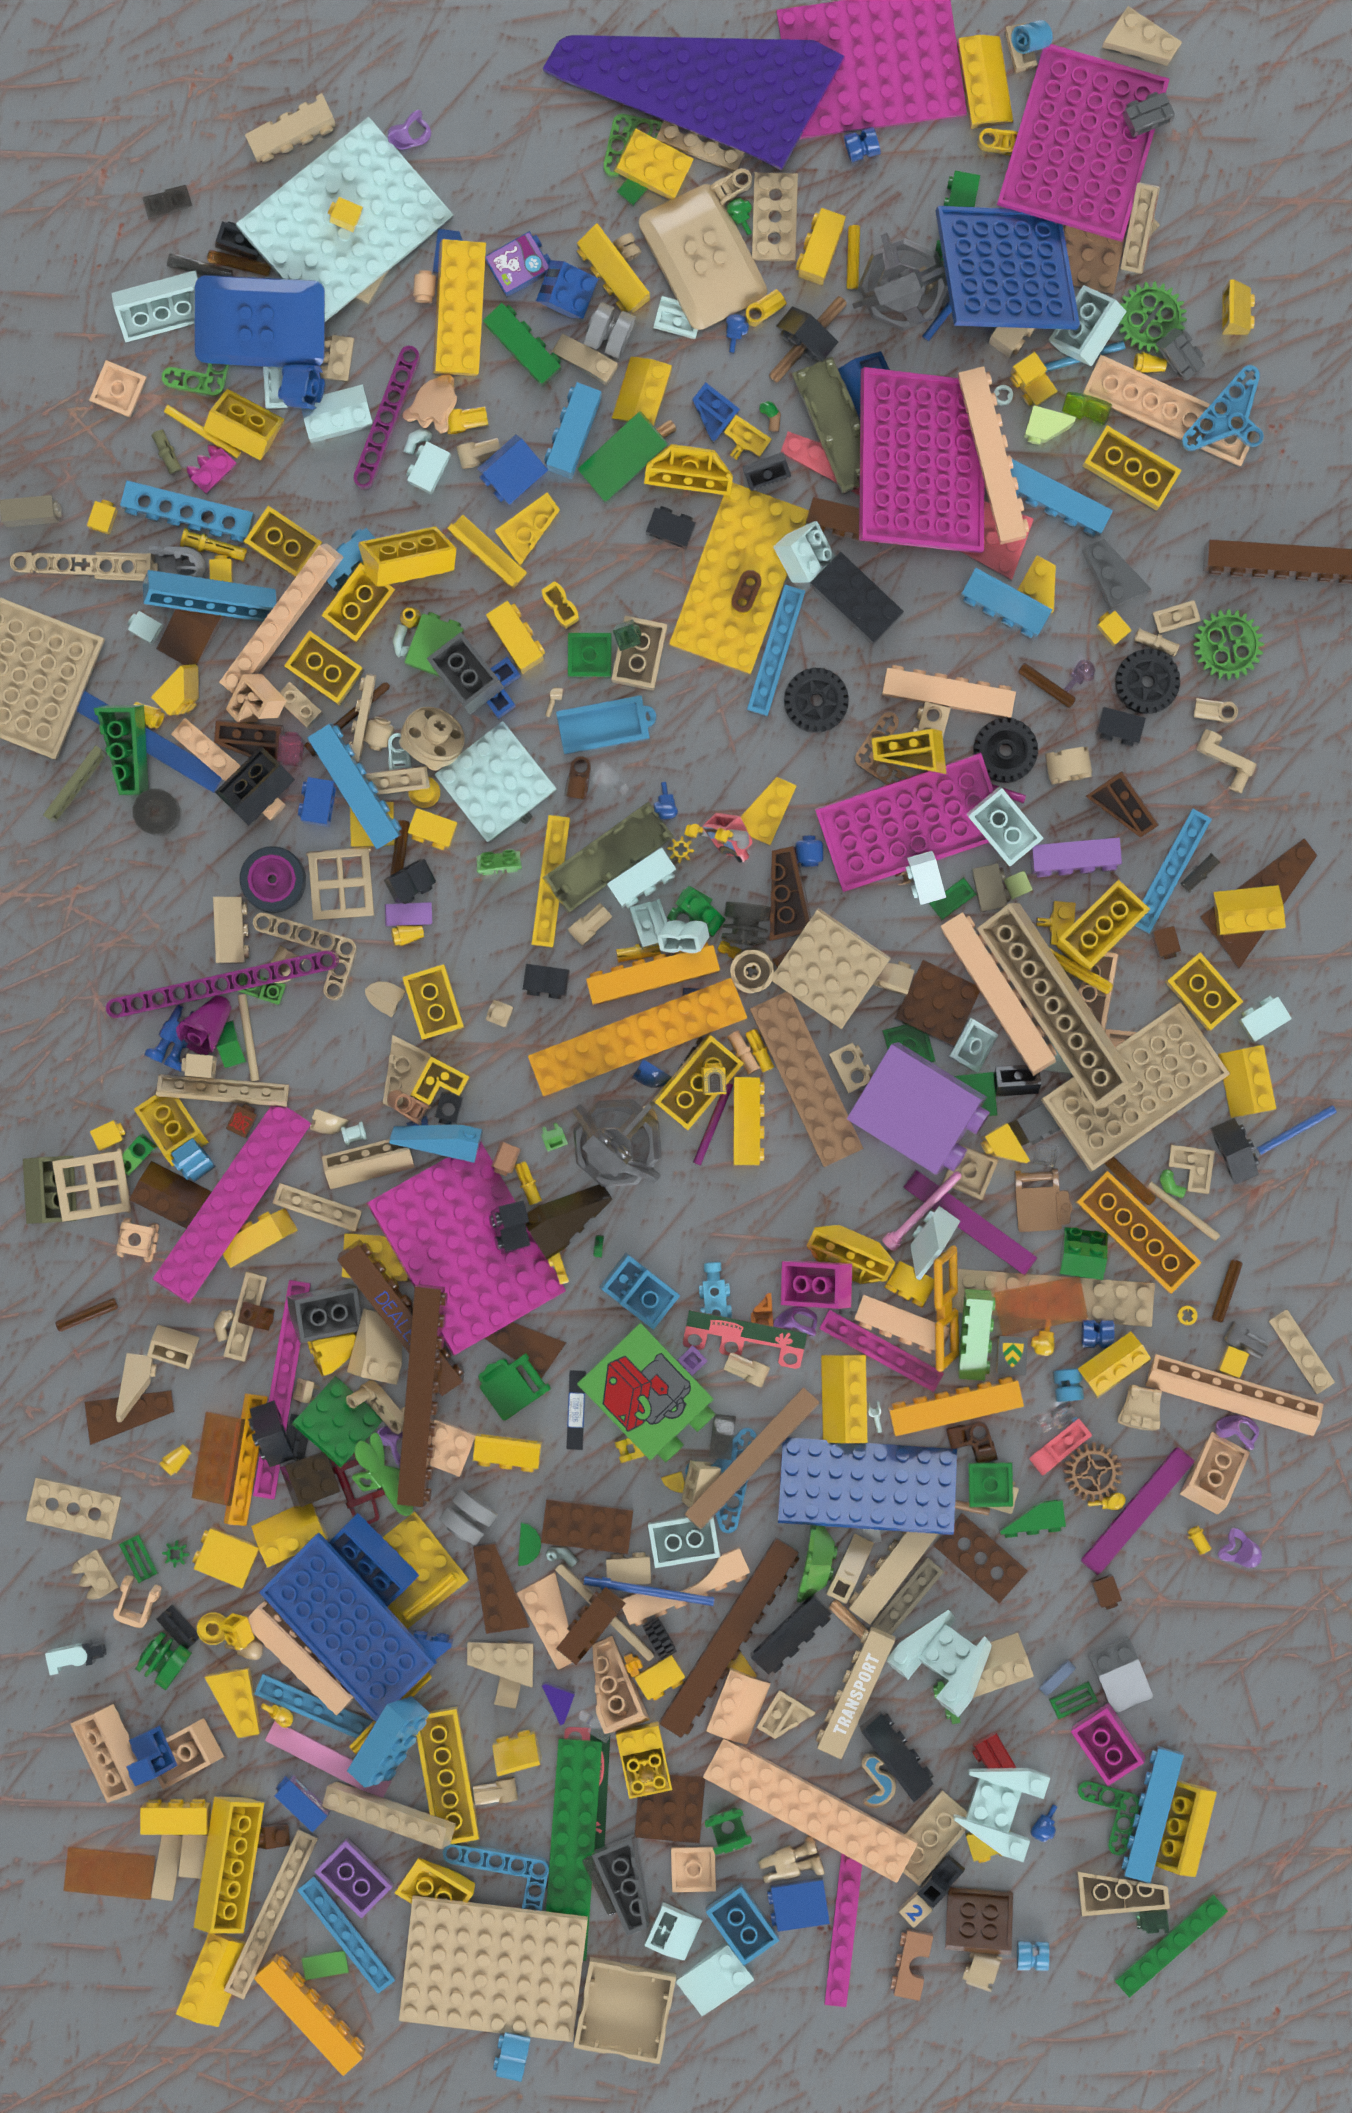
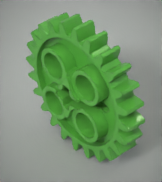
M1154 281L1152 287H1149L1148 283L1145 282L1143 289L1138 284L1135 286L1136 292L1129 289L1128 294L1130 297L1123 295L1122 300L1125 304H1119L1127 312L1118 324L1123 326L1119 330V334L1126 333L1124 341L1132 340L1130 347L1138 344V351L1142 347H1146L1147 353L1153 347L1155 352L1158 353L1159 349L1156 343L1165 337L1168 332L1173 328H1177L1180 331L1185 330V327L1180 323L1187 321L1186 318L1181 317L1187 310L1180 309L1184 301L1177 302L1179 293L1172 296V287L1166 291L1164 290V283L1160 288H1157L1156 281ZM1146 297L1152 298L1154 306H1145L1143 299ZM1162 301L1163 305L1156 313L1154 319L1151 320L1145 331L1140 333L1139 330L1147 321L1148 315H1151L1159 302ZM1161 311H1170L1172 318L1169 320L1164 319L1161 316ZM1131 316H1140L1142 323L1139 325L1133 324ZM1157 328L1160 333L1159 336H1150L1148 329Z
M1227 609L1225 615L1219 610L1217 613L1218 617L1211 613L1209 615L1211 621L1204 619L1202 622L1205 627H1197L1201 634L1194 635V638L1199 640V642L1193 643L1194 647L1199 648L1194 655L1201 656L1197 663L1204 662L1205 665L1202 670L1210 668V676L1217 672L1218 679H1221L1223 674H1226L1227 680H1230L1231 674L1238 679L1239 672L1246 676V668L1253 670L1252 662H1260L1256 655L1263 654L1258 649V647L1264 646L1263 642H1258V639L1263 634H1256L1260 626L1253 627L1254 619L1247 621V613L1239 617V610H1236L1234 615H1231L1230 609ZM1222 626L1226 627L1228 641L1234 644L1230 650L1235 663H1231L1229 648L1223 646L1226 642V637ZM1238 626L1241 629V636H1233L1231 634V627ZM1210 632H1218L1221 638L1220 641H1211ZM1238 647H1244L1247 650L1245 658L1237 655L1236 650ZM1221 652L1225 654L1226 662L1218 663L1215 659L1216 653Z

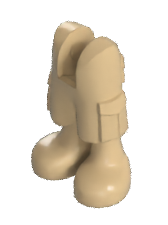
M807 1836L805 1843L793 1850V1847L788 1846L776 1851L773 1855L761 1859L758 1862L760 1869L773 1865L776 1868L775 1872L762 1877L764 1882L790 1881L799 1878L801 1871L813 1870L818 1876L824 1875L825 1871L820 1855L798 1863L796 1862V1858L818 1853L814 1838Z

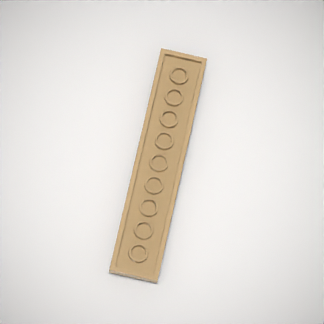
M942 1268L943 1294L949 1290V1268ZM958 1269V1293L952 1298V1308L958 1309V1313H963L965 1289L989 1290L992 1297H995V1310H992V1315L1078 1322H1082V1320H1095L1097 1323H1100L1101 1320H1113L1114 1324L1152 1327L1155 1283L1026 1274L1024 1276L1022 1273Z

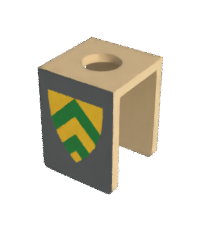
M997 1335L996 1373L1000 1375H1026L1028 1337Z

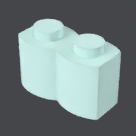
M673 920L665 924L657 938L661 951L674 953L681 950L686 953H697L701 951L708 940L709 932L707 924L704 922L690 921L685 923Z

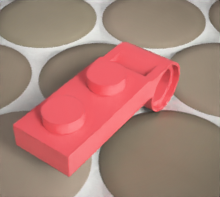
M1078 1418L1034 1453L1029 1460L1043 1476L1093 1434Z

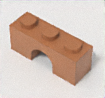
M906 1928V1933H901L899 1946H903L901 1955L897 1954L895 1967L898 1968L897 1976H892L890 1989H894V1996L920 2001L924 1977L911 1972L909 1965L915 1957L929 1958L933 1941L932 1933L912 1928Z

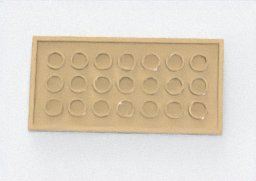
M1181 1002L1115 1047L1138 1083L1105 1108H1094L1074 1076L1041 1099L1090 1172L1230 1074Z

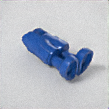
M177 1005L158 1034L162 1038L160 1043L153 1049H147L144 1055L162 1063L170 1043L174 1042L173 1049L166 1058L164 1065L181 1072L182 1062L180 1061L182 1049L187 1048L188 1043L184 1039L181 1042L176 1033V1027L180 1023L178 1021L184 1010L183 1006Z

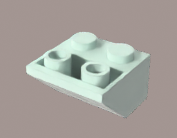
M817 521L786 534L773 546L792 583L811 582L836 557Z
M662 1902L646 1937L644 1946L663 1955L685 1961L703 1920Z

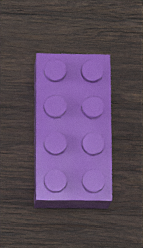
M1120 838L1035 845L1029 850L1031 874H1037V878L1049 877L1052 875L1051 872H1058L1059 876L1071 875L1073 870H1080V874L1093 873L1095 868H1102V872L1115 871L1122 864Z

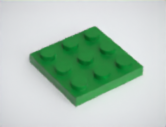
M335 1376L294 1420L292 1425L341 1468L354 1454L356 1444L359 1441H365L383 1420L365 1402H362L356 1408H351L346 1402V1397L354 1392Z

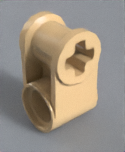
M740 168L713 183L710 189L715 191L720 199V204L726 205L751 188V173L746 169ZM741 175L748 178V182L744 185L736 182L737 178Z

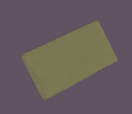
M95 745L43 816L54 823L57 822L106 757L107 753Z

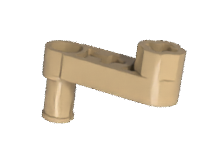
M1205 729L1196 750L1236 768L1237 773L1229 789L1242 794L1249 776L1252 777L1257 764L1220 747L1219 744L1223 737Z
M369 1380L362 1384L359 1390L346 1397V1402L351 1408H356L362 1402L367 1401L393 1433L399 1434L403 1431L405 1407L400 1410L374 1380Z

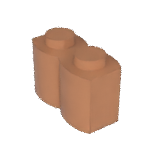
M500 1141L491 1165L495 1167L494 1172L507 1176L508 1173H513L521 1149Z

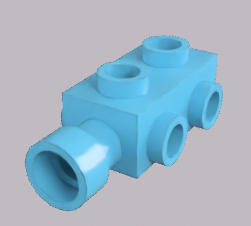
M721 1262L704 1263V1272L707 1273V1280H704L703 1285L699 1286L700 1299L704 1298L705 1307H701V1312L712 1314L713 1310L717 1309L721 1313L720 1316L732 1318L731 1305L726 1303V1297L730 1296L729 1283L725 1284V1279H720V1271H722ZM712 1288H717L719 1290L718 1295L713 1296L711 1295L710 1290Z

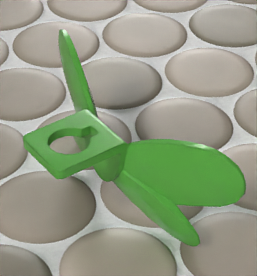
M373 1433L370 1436L369 1444L359 1441L355 1447V1457L358 1463L368 1471L353 1474L352 1479L363 1492L382 1487L389 1502L397 1512L404 1516L411 1515L413 1506L397 1505L400 1469L384 1466V1446L379 1434ZM360 1478L370 1479L372 1482L370 1485H366L361 1482Z

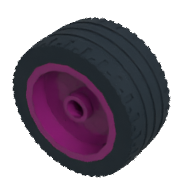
M276 846L263 847L253 852L243 863L239 878L240 887L245 898L254 907L265 912H282L294 906L302 897L306 886V873L302 863L292 852ZM272 875L276 877L274 883L268 881V878H272Z

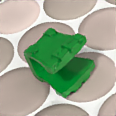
M735 1807L729 1809V1811L708 1816L709 1819L705 1820V1827L712 1826L717 1845L713 1848L716 1855L723 1852L729 1853L733 1849L738 1850L743 1848L744 1845L752 1843V1837L746 1834L741 1820V1816L744 1815L742 1809ZM726 1821L732 1822L734 1824L733 1832H723L722 1824Z

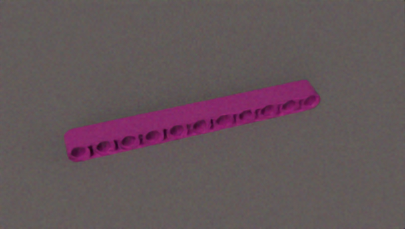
M332 950L321 951L113 998L107 1002L106 1012L110 1017L119 1018L328 971L338 966L339 956ZM326 954H329L333 959L329 967L323 963V957ZM304 959H308L311 962L312 967L309 971H305L302 968ZM283 964H287L290 967V974L288 976L281 973ZM263 968L269 972V978L266 981L260 977V971ZM242 973L248 977L246 985H242L239 982V976ZM220 978L225 979L227 982L225 990H221L218 987ZM199 983H203L206 987V992L203 995L197 991ZM179 987L185 991V996L182 1000L176 996V990ZM158 992L164 996L162 1004H158L155 1001V995ZM137 997L143 1001L141 1009H137L134 1005V1000ZM115 1002H119L122 1006V1011L119 1014L113 1010Z

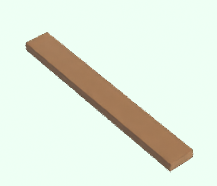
M803 1387L684 1515L701 1530L820 1402Z

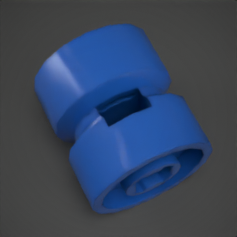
M874 127L863 129L860 134L853 132L844 135V142L851 163L863 160L865 155L870 158L881 154Z
M1082 1320V1348H1095L1096 1345H1099L1100 1348H1108L1112 1345L1115 1333L1114 1321L1101 1320L1100 1323H1097L1095 1320Z

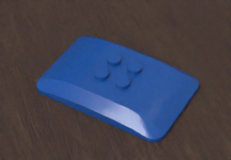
M201 276L195 283V356L201 362L212 364L283 367L290 364L320 366L324 362L325 357L324 286L316 280Z

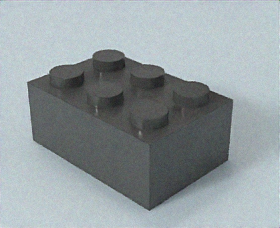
M462 632L426 658L469 715L504 689L500 680Z

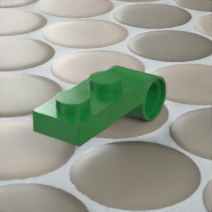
M689 886L675 903L694 921L706 923L709 936L714 937L726 920L698 892Z

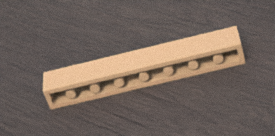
M984 366L959 372L958 380L999 543L1001 545L1025 539L1027 536L1026 532H1029L1027 519H1022L1021 511H1024L1021 498L1017 499L1015 490L1019 489L1016 477L1011 475L1010 469H1013L1011 456L1006 455L1005 448L1008 447L1006 436L1001 435L1000 427L1003 426L1001 415L995 412L994 406L997 405L995 393L990 392L989 385L992 384L990 372H985Z
M327 543L318 546L219 681L220 684L231 693H234L242 675L258 674L344 558L340 553Z
M962 912L941 925V931L1034 1076L1055 1063L1056 1058L1054 1056L1057 1053L1051 1043L1048 1045L1043 1039L1045 1034L1039 1025L1035 1027L1031 1019L1034 1017L1029 1008H1023L1019 1002L1022 998L1016 988L1012 990L1009 986L1010 979L1004 970L1000 972L998 969V960L992 952L989 954L985 946L987 943L981 934L977 935L973 928L976 925L971 917H965Z
M1155 1354L1150 1365L1146 1381L1147 1387L1314 1436L1321 1422L1324 1404Z

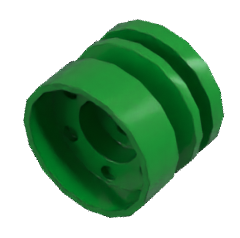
M161 1632L147 1645L139 1657L140 1659L135 1670L141 1672L144 1666L147 1665L149 1668L144 1676L147 1678L153 1671L157 1672L154 1683L166 1691L192 1652L182 1645H179L174 1651L170 1650L174 1639L170 1638L163 1645L161 1642L166 1634Z

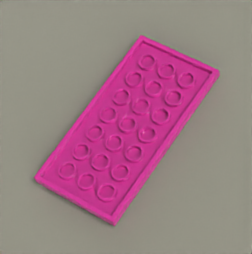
M978 753L946 764V774L925 771L815 809L842 891L845 892L904 872L906 867L909 866L907 858L933 851L936 860L989 843L967 816L970 810L994 791L982 754Z

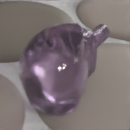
M1087 659L1080 660L1070 674L1073 679L1064 690L1069 692L1076 683L1081 685L1084 681H1092L1096 671L1094 664Z

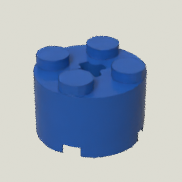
M307 364L284 365L282 369V386L278 390L279 399H282L285 405L289 407L311 410L317 408L314 405L321 402L325 388V381L320 377V373H323L322 369L319 366Z

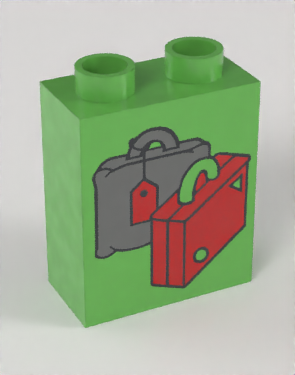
M641 1323L577 1383L649 1460H653L658 1455L666 1463L684 1446L677 1435L689 1424L696 1432L700 1431L716 1415L709 1407L714 1398Z

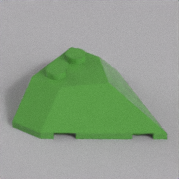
M810 1525L808 1535L810 1540L796 1602H803L827 1586L828 1580L832 1581L834 1568H831L832 1559L836 1560L838 1546H834L835 1541L825 1526Z

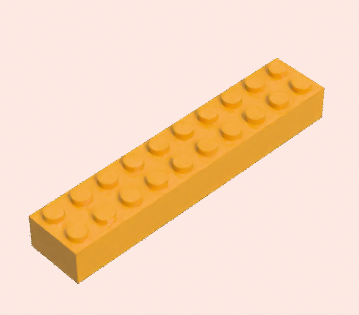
M732 978L533 1053L528 1055L542 1095L545 1097L746 1020L747 1015Z

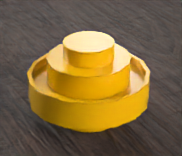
M428 777L429 788L408 791L409 798L415 806L430 808L438 802L440 787L433 778Z
M217 1612L205 1614L197 1625L199 1638L209 1645H217L225 1640L224 1632L217 1625L225 1617Z

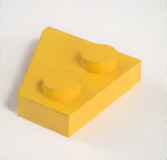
M1037 555L1017 589L1021 593L1053 609L1050 614L1054 611L1056 565Z

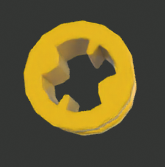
M1188 1305L1182 1306L1177 1312L1178 1321L1184 1325H1192L1198 1317L1197 1311ZM1185 1309L1187 1312H1189V1309L1192 1311V1319L1190 1321L1182 1319Z

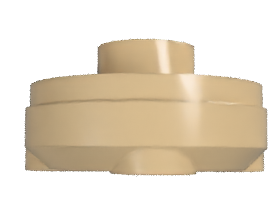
M422 707L410 714L404 722L399 744L414 759L425 764L429 769L439 770L444 766L452 764L458 758L463 749L465 736L461 725L451 714L435 707Z

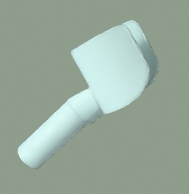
M877 1401L878 1407L872 1409L869 1402L868 1413L875 1421L877 1433H881L882 1427L879 1416L881 1414V1404Z

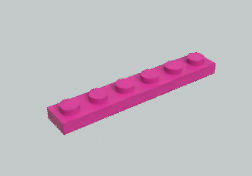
M831 1310L828 1311L819 1327L820 1330L932 1392L935 1391L944 1375L943 1372H938L931 1365Z

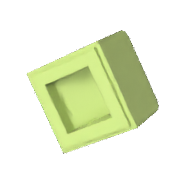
M1021 871L1004 880L1011 899L1033 891L1025 871Z

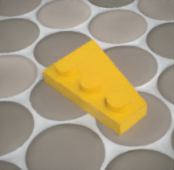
M546 492L494 530L519 566H521L560 509L548 492Z
M776 777L742 814L740 818L751 838L769 846L771 845L797 785Z

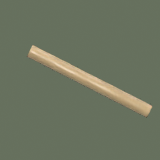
M246 994L237 995L251 1082L258 1081L259 1073Z
M1152 1181L1148 1184L1146 1188L1203 1233L1214 1241L1219 1238L1220 1234L1164 1190Z

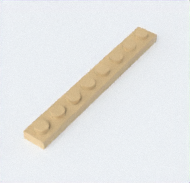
M298 1829L224 1991L243 2000L245 1999L318 1837Z

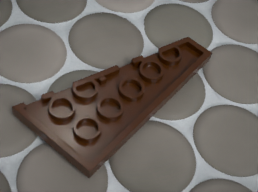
M1304 838L1237 889L1279 885L1284 905L1318 855ZM1213 906L1200 916V919L1238 969H1240L1265 933V931L1217 935L1215 907Z

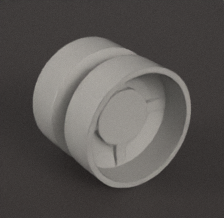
M601 302L596 312H593L586 328L587 335L584 345L598 350L605 340L607 341L605 354L619 359L631 334L636 316L622 311L615 321L613 320L615 307Z
M460 1488L452 1500L460 1508V1511L458 1512L447 1507L439 1520L456 1537L476 1546L485 1534L476 1524L479 1522L490 1527L498 1514L477 1497Z

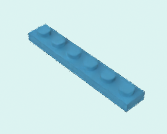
M784 585L747 707L748 711L764 716L769 714L805 590Z
M1195 809L1191 810L1142 900L1150 908V911L1135 927L1150 934L1212 818Z
M264 1673L254 1693L256 1696L356 1739L373 1722V1720L347 1709H344L336 1716L317 1696Z
M313 1876L297 1889L377 1994L396 1980L316 1876Z

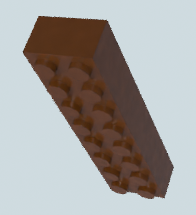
M1209 539L1204 548L1203 571H1208V575L1220 576L1221 573L1225 572L1230 573L1232 577H1243V574H1252V578H1265V576L1271 575L1276 580H1286L1287 577H1295L1296 581H1308L1310 578H1316L1317 582L1330 583V580H1339L1340 584H1352V549Z

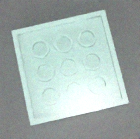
M503 721L462 752L452 764L444 766L434 774L488 843L557 790Z

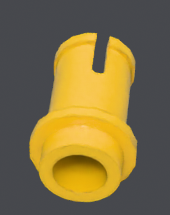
M1195 1526L1187 1531L1189 1534L1187 1537L1193 1541L1199 1555L1205 1554L1212 1548L1202 1533L1204 1531L1203 1528Z

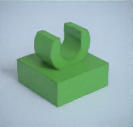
M553 1123L554 1130L547 1131L546 1127L542 1129L543 1134L541 1136L548 1152L568 1144L562 1127H559L557 1123Z

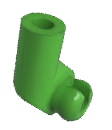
M1163 1170L1160 1175L1163 1190L1166 1193L1183 1198L1186 1188L1175 1184L1174 1173L1171 1170Z

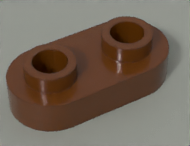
M748 570L741 575L732 596V607L739 613L748 612L756 599L761 586V576L756 571ZM752 578L755 581L754 585H747V579ZM743 598L747 603L744 606H740L738 600Z

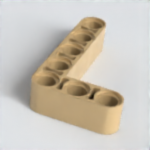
M258 913L254 917V928L261 933L319 951L332 950L336 952L339 956V964L343 963L346 966V972L340 976L335 973V968L329 970L323 991L324 995L331 1000H338L344 995L357 953V945L354 941L268 913ZM261 917L269 919V925L265 929H261L258 926V921ZM283 923H287L290 926V932L287 935L279 933V927ZM303 930H309L311 933L310 940L306 942L301 941L299 937ZM325 936H329L332 940V944L328 948H323L320 944L321 939ZM344 943L352 944L353 950L348 955L343 954L341 951ZM332 984H337L340 988L337 996H330L328 993V988Z

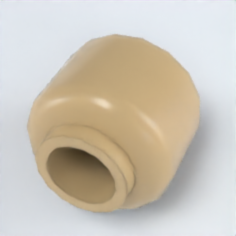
M374 717V720L367 722L364 741L369 744L370 749L381 751L382 748L388 747V740L394 734V727L391 725V721Z

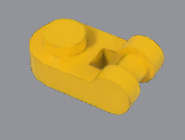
M629 1438L614 1442L616 1449L618 1448L620 1452V1463L645 1456ZM633 1444L635 1452L629 1453L627 1445Z

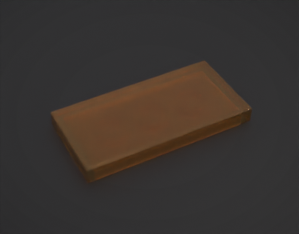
M1078 1276L994 1292L1002 1336L1088 1319L1081 1279Z
M213 1412L205 1413L192 1498L226 1506L232 1505L246 1419Z
M69 1846L63 1891L151 1900L156 1855Z

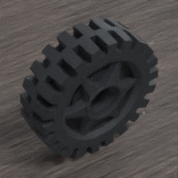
M1156 649L1135 651L1122 661L1115 677L1117 695L1120 697L1121 702L1134 712L1142 714L1160 712L1175 700L1179 692L1181 680L1178 667L1170 656L1168 657L1166 653ZM1150 676L1153 679V686H1144L1142 678Z
M814 667L801 671L789 682L784 695L785 710L790 720L798 728L812 733L826 732L837 726L844 718L849 704L848 691L844 682L838 675L825 668ZM813 695H820L823 702L819 706H814L810 702V698Z
M1007 717L999 718L989 722L979 731L974 742L973 755L982 754L991 780L1009 783L1023 778L1032 770L1038 756V743L1035 734L1022 721ZM1006 744L1011 747L1012 752L1009 756H1004L1000 753L1001 745Z

